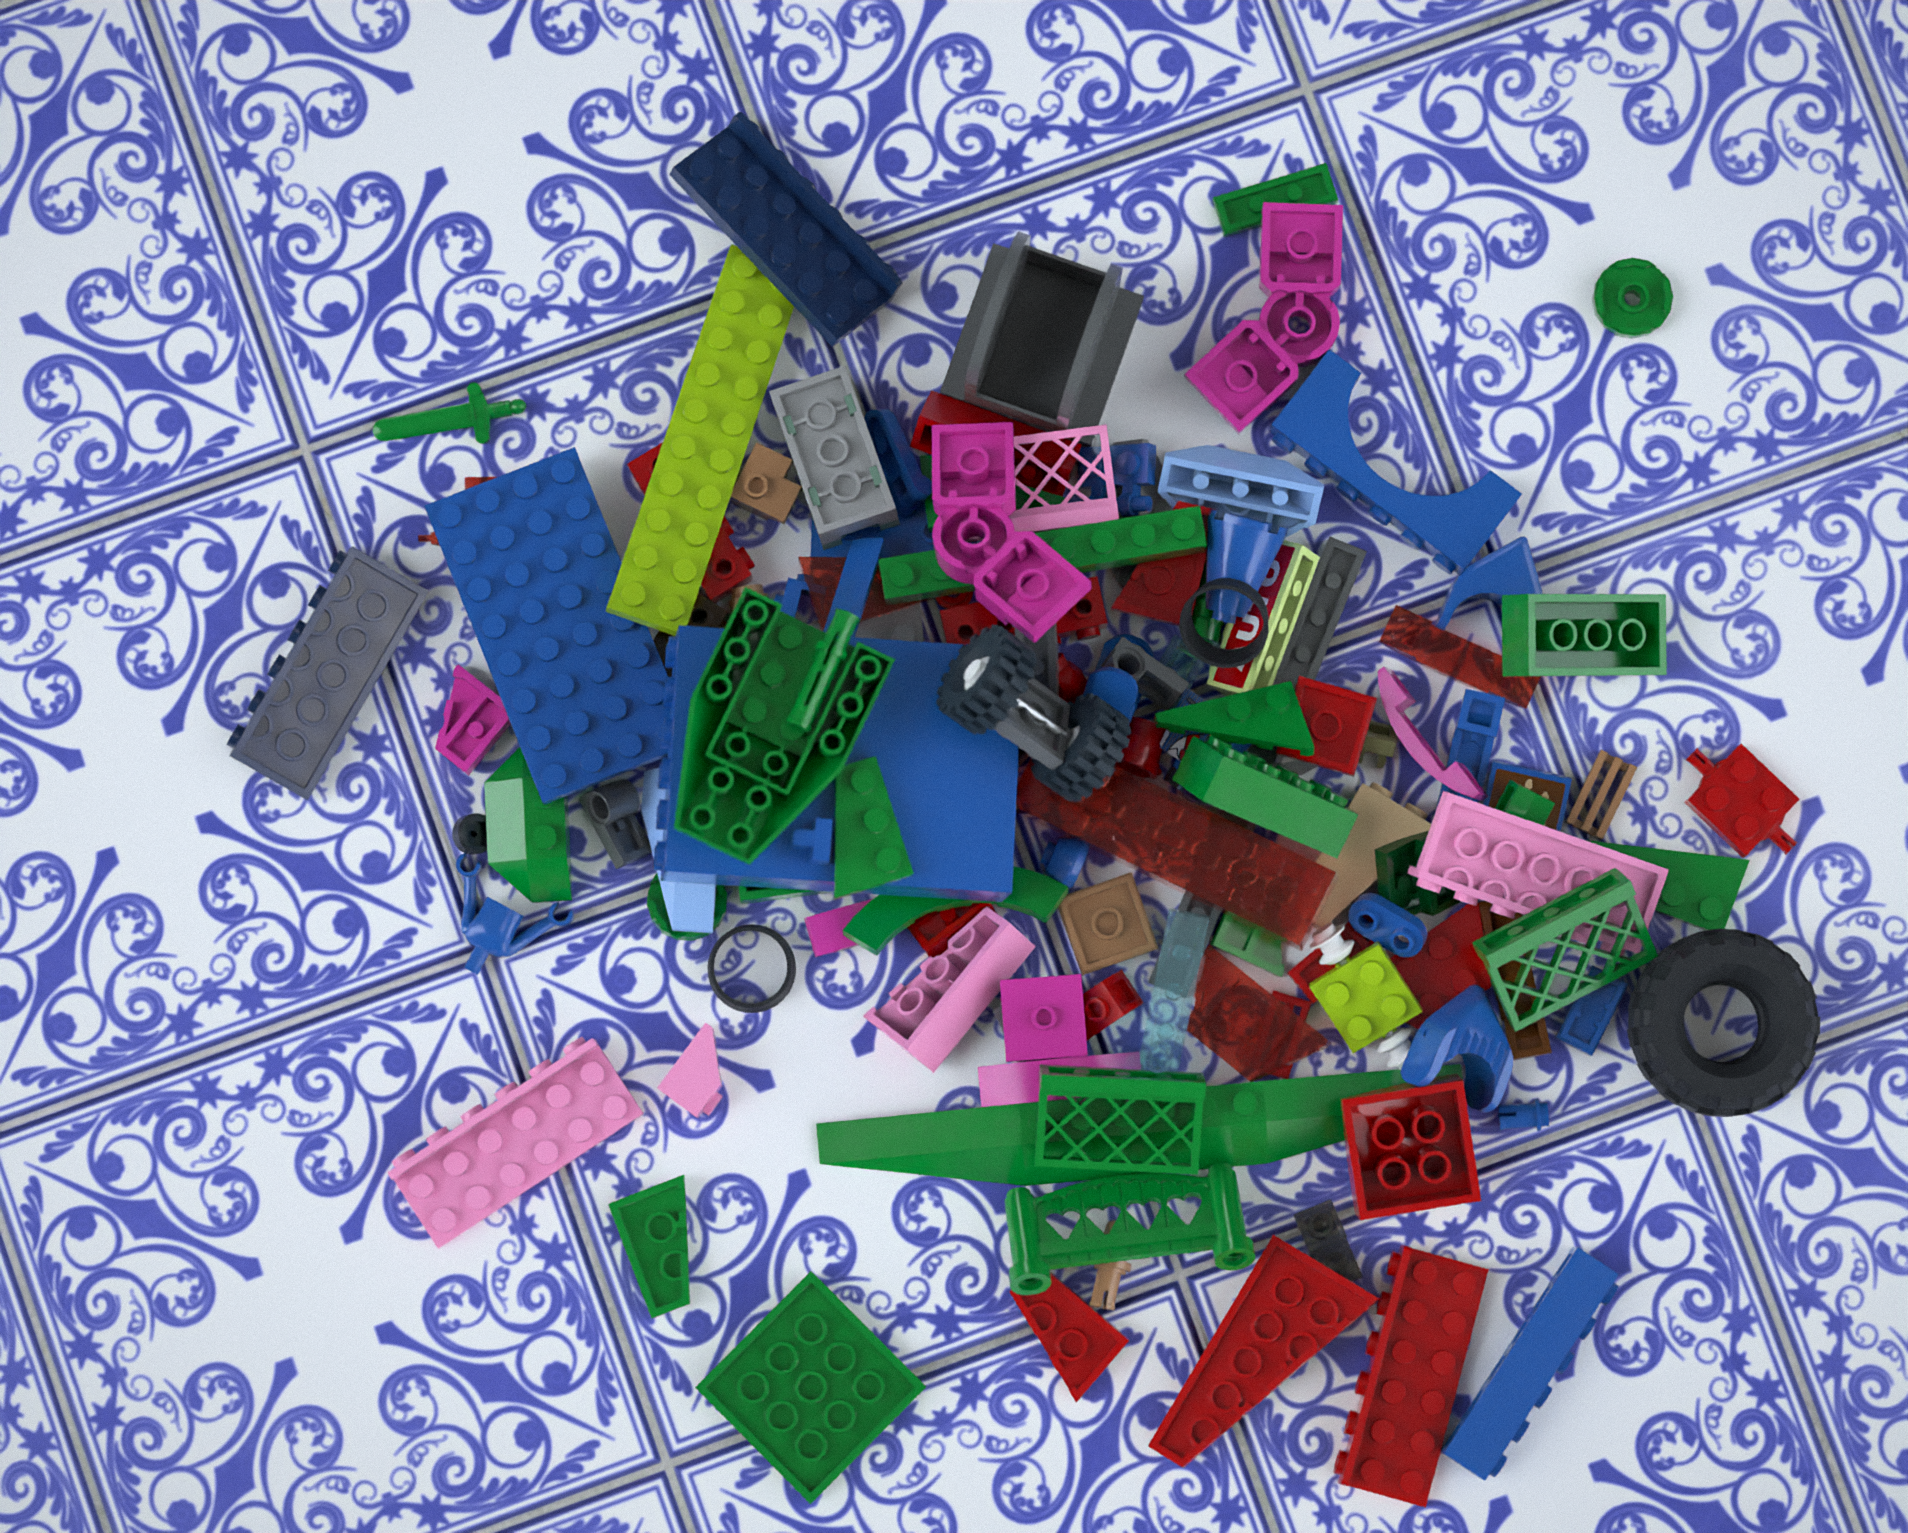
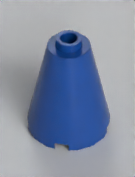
M1209 509L1207 521L1206 583L1219 578H1232L1249 584L1258 592L1286 538L1288 528L1279 526L1278 533L1271 532L1272 523L1233 513H1224L1223 519H1218L1219 510ZM1214 589L1206 591L1205 608L1213 610L1211 618L1235 624L1236 617L1245 618L1253 603L1245 595L1233 590Z

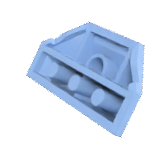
M1203 445L1165 453L1157 492L1163 499H1166L1172 509L1177 501L1219 510L1218 519H1223L1224 513H1233L1272 523L1271 532L1278 533L1279 526L1287 527L1286 537L1304 527L1308 528L1316 524L1324 484L1285 460Z

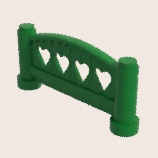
M1216 1163L1210 1166L1206 1177L1166 1173L1124 1174L1084 1181L1055 1190L1041 1197H1034L1027 1188L1016 1187L1007 1192V1198L1004 1200L1013 1265L1008 1271L1010 1288L1014 1293L1020 1295H1034L1047 1290L1051 1285L1050 1270L1209 1250H1213L1215 1265L1223 1270L1243 1269L1251 1265L1255 1260L1253 1241L1246 1234L1237 1175L1228 1163ZM1188 1197H1197L1201 1200V1204L1191 1223L1187 1225L1167 1205L1172 1199L1185 1201ZM1151 1201L1157 1202L1161 1208L1149 1229H1145L1127 1211L1128 1206L1137 1203L1144 1206ZM1110 1206L1117 1207L1121 1212L1109 1234H1104L1086 1215L1089 1210L1094 1208L1104 1211ZM1069 1211L1077 1212L1080 1218L1068 1239H1064L1046 1221L1047 1216L1053 1213L1063 1216Z

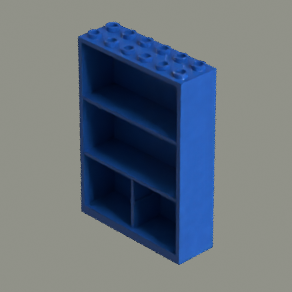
M679 625L675 637L669 636L668 643L666 644L665 668H672V677H667L666 683H664L663 708H670V718H664V724H662L660 748L668 749L667 759L662 758L658 776V789L666 790L665 800L660 799L659 805H657L656 830H663V841L657 840V846L654 849L653 870L661 871L660 881L833 892L835 866V779L750 865L674 829L690 698L725 629ZM851 637L850 645L855 647L857 642H860L895 659L845 765L876 756L914 873L913 876L859 893L1002 902L1012 893L1019 746L1009 739L1002 737L995 729L991 731L987 729L985 734L981 735L978 733L976 735L972 734L939 710V706L936 704V700L939 698L937 690L938 687L944 684L940 680L943 674L948 673L951 667L948 664L952 658L956 660L959 656L958 650L963 644ZM815 818L833 819L830 858L826 866L809 864L810 852L790 849L791 832H793V829L812 830V823Z

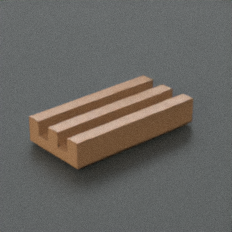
M1600 750L1565 823L1602 840L1637 767L1623 762L1618 757L1609 755L1606 751ZM1603 763L1610 765V768L1584 822H1582L1577 817ZM1618 770H1621L1625 773L1598 828H1595L1591 825Z

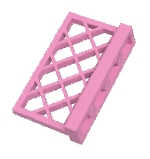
M1107 424L1014 437V448L1025 455L1015 469V477L1029 459L1048 473L1034 492L1015 478V485L1030 495V498L1020 510H1015L1009 516L1015 532L1032 531L1038 533L1119 519ZM1100 434L1102 451L1092 464L1073 451V448L1082 437ZM1075 438L1069 447L1060 441L1061 439ZM1053 441L1065 450L1052 469L1033 456L1042 442ZM1035 443L1029 452L1020 446ZM1069 454L1088 468L1074 487L1055 473ZM1102 458L1105 474L1096 468V465ZM1092 471L1106 481L1108 498L1090 500L1078 491ZM1051 477L1070 490V493L1061 504L1050 505L1038 496ZM1074 494L1083 500L1068 503ZM1034 499L1043 505L1042 507L1028 508ZM971 537L966 542L982 541L983 538Z

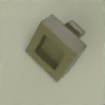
M1375 721L1370 722L1359 764L1362 763L1363 755L1366 752L1378 755L1377 768H1383L1387 756L1393 757L1397 744V735L1391 725Z

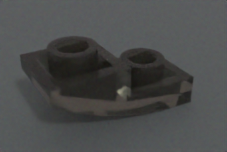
M1331 1199L1293 1215L1308 1255L1351 1282L1362 1279L1363 1276Z

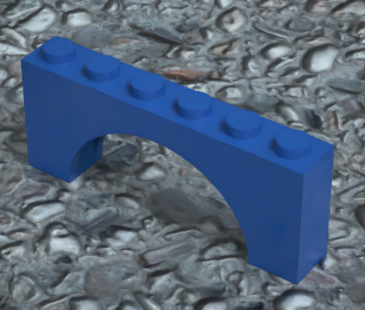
M1329 349L1271 424L1269 432L1274 435L1272 441L1283 451L1291 454L1294 450L1306 459L1304 465L1318 477L1323 478L1326 474L1338 483L1336 489L1344 497L1352 502H1355L1358 498L1370 507L1368 513L1377 522L1384 526L1391 523L1402 532L1400 538L1416 550L1423 547L1434 556L1432 562L1448 574H1452L1455 571L1460 575L1521 497L1522 493L1491 470L1471 487L1457 493L1442 496L1411 493L1384 480L1363 459L1350 431L1348 419L1349 401L1352 389L1359 380L1361 372Z

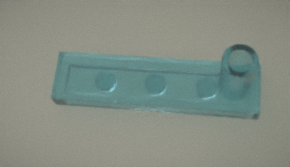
M1169 909L1140 1052L1141 1069L1151 1070L1155 1073L1179 1071L1210 916Z

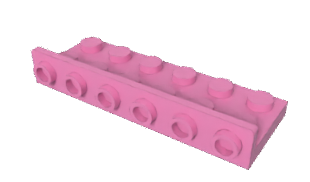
M1443 791L1417 866L1410 865L1408 874L1419 878L1416 884L1419 887L1436 893H1440L1442 886L1455 890L1454 899L1477 906L1479 899L1492 903L1490 911L1513 919L1516 912L1525 915L1616 867L1631 881L1636 893L1634 899L1648 930L1669 870ZM1625 902L1611 908L1606 922L1622 926L1628 911ZM1584 922L1576 926L1571 939L1586 944L1594 925ZM1632 924L1631 929L1636 930L1634 924ZM1603 928L1598 939L1602 941L1600 949L1611 952L1618 932ZM1627 936L1620 955L1624 956L1625 950L1639 953L1642 947L1640 939Z
M582 1036L562 1049L566 1055L553 1064L549 1059L541 1062L528 1072L532 1077L520 1086H517L515 1081L511 1082L494 1094L497 1098L496 1102L485 1109L481 1104L476 1105L460 1116L463 1121L461 1125L451 1131L448 1130L447 1126L439 1129L426 1138L429 1146L416 1154L413 1149H410L392 1161L395 1168L387 1174L391 1180L395 1181L438 1249L644 1114L594 1038L586 1042Z

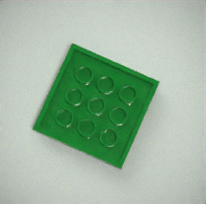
M810 1271L695 1388L811 1504L927 1386Z

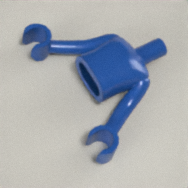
M461 854L457 858L456 868L464 876V908L461 931L467 941L474 946L464 966L469 971L478 975L488 955L495 957L512 956L556 925L565 927L573 921V910L569 912L566 920L559 922L555 919L554 914L559 907V902L550 907L547 917L523 931L513 940L524 916L489 897H486L479 913L476 915V876L482 870V862L479 860L473 871L465 872L462 865L467 854Z

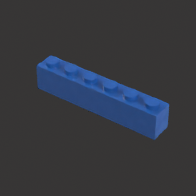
M1579 1247L1571 1248L1441 1448L1442 1454L1484 1481L1489 1475L1494 1478L1498 1475L1507 1461L1508 1457L1503 1453L1511 1440L1518 1443L1528 1429L1530 1422L1525 1419L1533 1406L1540 1409L1549 1397L1552 1388L1548 1386V1383L1555 1372L1563 1374L1574 1357L1570 1349L1578 1337L1584 1340L1593 1329L1597 1320L1592 1315L1600 1303L1606 1306L1615 1295L1619 1285L1614 1283L1619 1275L1618 1273Z

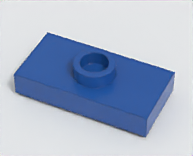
M1592 965L1587 975L1595 976L1603 970ZM1617 978L1572 1002L1555 1038L1589 1056H1593L1629 984Z

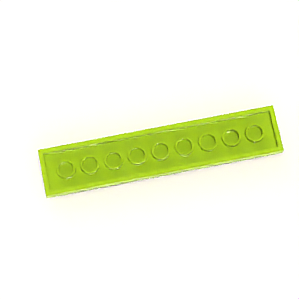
M731 244L605 610V612L673 636L676 635L679 625L687 626L794 309V306L736 245Z

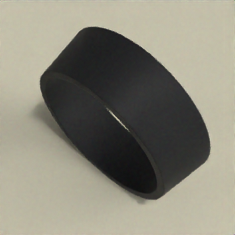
M1232 578L1211 580L1198 588L1185 603L1179 620L1181 637L1188 650L1206 664L1220 668H1233L1244 665L1253 660L1266 643L1268 636V611L1261 595L1252 586L1243 581ZM1214 589H1229L1245 595L1257 606L1262 615L1264 624L1260 634L1252 643L1238 649H1222L1211 645L1199 635L1193 624L1192 607L1196 597Z
M755 924L742 925L726 932L715 943L708 959V979L716 996L728 1007L745 1013L767 1011L782 1002L793 986L796 976L794 953L788 942L771 928ZM742 931H759L771 936L779 943L786 956L787 973L784 983L776 994L759 1003H742L730 998L718 985L714 973L715 957L720 946L729 937Z

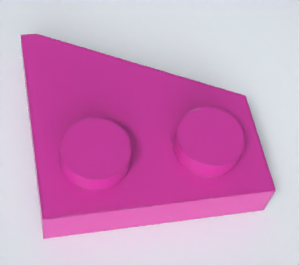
M458 664L454 668L453 677L455 680L450 700L446 701L443 713L444 725L439 730L435 749L469 776L511 723L501 698Z

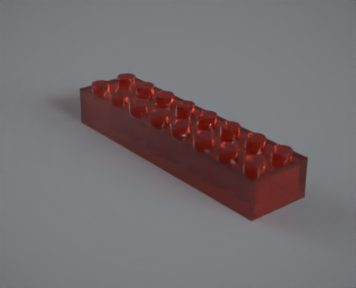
M1032 757L1030 758L1017 784V813L1066 837L1080 840L1087 844L1089 848L1300 951L1303 950L1338 880L1335 871L1116 765L1113 766L1115 771L1111 777L1107 775L1103 779L1104 784L1099 789L1094 787L1092 795L1087 798L1082 796L1081 800L1077 802L1073 800L1069 802L1034 777L1035 774L1032 773L1031 767L1035 764L1031 762Z

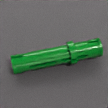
M836 608L835 615L823 641L817 642L815 650L818 653L802 685L790 716L786 720V723L810 733L812 724L828 692L840 662L846 661L848 653L845 650L860 621L858 616L846 610Z

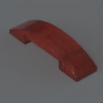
M1395 605L1379 643L1479 692L1504 697L1507 703L1524 709L1527 708L1541 676H1502L1501 655L1451 632L1435 628V625L1432 624L1433 621Z

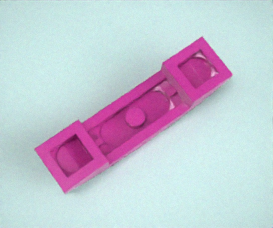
M1384 666L1378 670V685L1387 717L1397 737L1415 761L1436 780L1447 787L1480 801L1487 798L1488 795L1464 764L1454 762L1446 768L1404 712L1416 700L1393 670Z
M1140 1052L977 1067L981 1107L1038 1102L1040 1064L1141 1070ZM1047 1096V1101L1067 1099L1065 1096Z

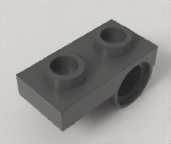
M1123 636L1101 665L1102 668L1114 667L1129 673L1137 683L1138 692L1165 711L1172 707L1189 684L1175 670L1164 666L1147 654L1142 647L1131 643Z
M626 779L613 781L586 792L578 799L616 869L645 858L652 853L650 842L634 815L639 809L640 799L636 788L630 781Z

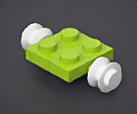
M1332 922L1324 925L1312 934L1314 941L1310 944L1309 948L1321 949L1323 956L1319 960L1320 964H1335L1336 967L1310 982V989L1353 1054L1378 1038L1383 1037L1377 1049L1378 1053L1388 1052L1391 1056L1387 1064L1388 1068L1397 1066L1401 1070L1411 1046L1408 1038L1413 1030L1411 1028L1397 1029V1027L1422 1012L1421 1005L1379 941L1350 958L1349 954L1355 942L1354 940L1344 941L1340 934L1345 928L1344 925L1335 927Z

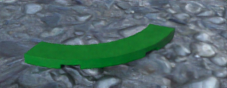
M1013 866L1012 893L1002 902L878 895L851 919L843 929V936L877 956L897 934L915 923V920L923 915L936 910L940 912L956 907L972 906V903L997 904V907L1016 910L1047 923L1068 894V886L1032 870Z

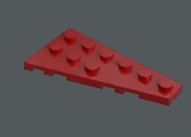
M1273 1235L1148 1444V1447L1180 1467L1185 1468L1380 1299Z

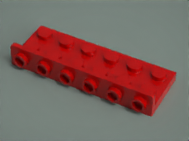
M1405 1245L1400 1246L1399 1253L1392 1251L1386 1275L1392 1276L1389 1291H1381L1380 1300L1376 1307V1315L1382 1316L1378 1332L1371 1330L1365 1349V1354L1371 1355L1368 1370H1360L1354 1394L1361 1395L1357 1411L1350 1410L1345 1423L1344 1434L1350 1435L1346 1451H1338L1333 1473L1339 1475L1337 1483L1426 1508L1489 1269L1424 1252Z

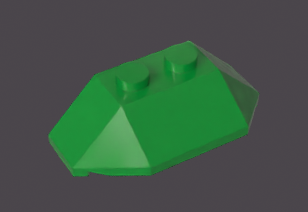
M519 747L484 782L488 864L532 903L572 901L568 796L543 805L522 750Z

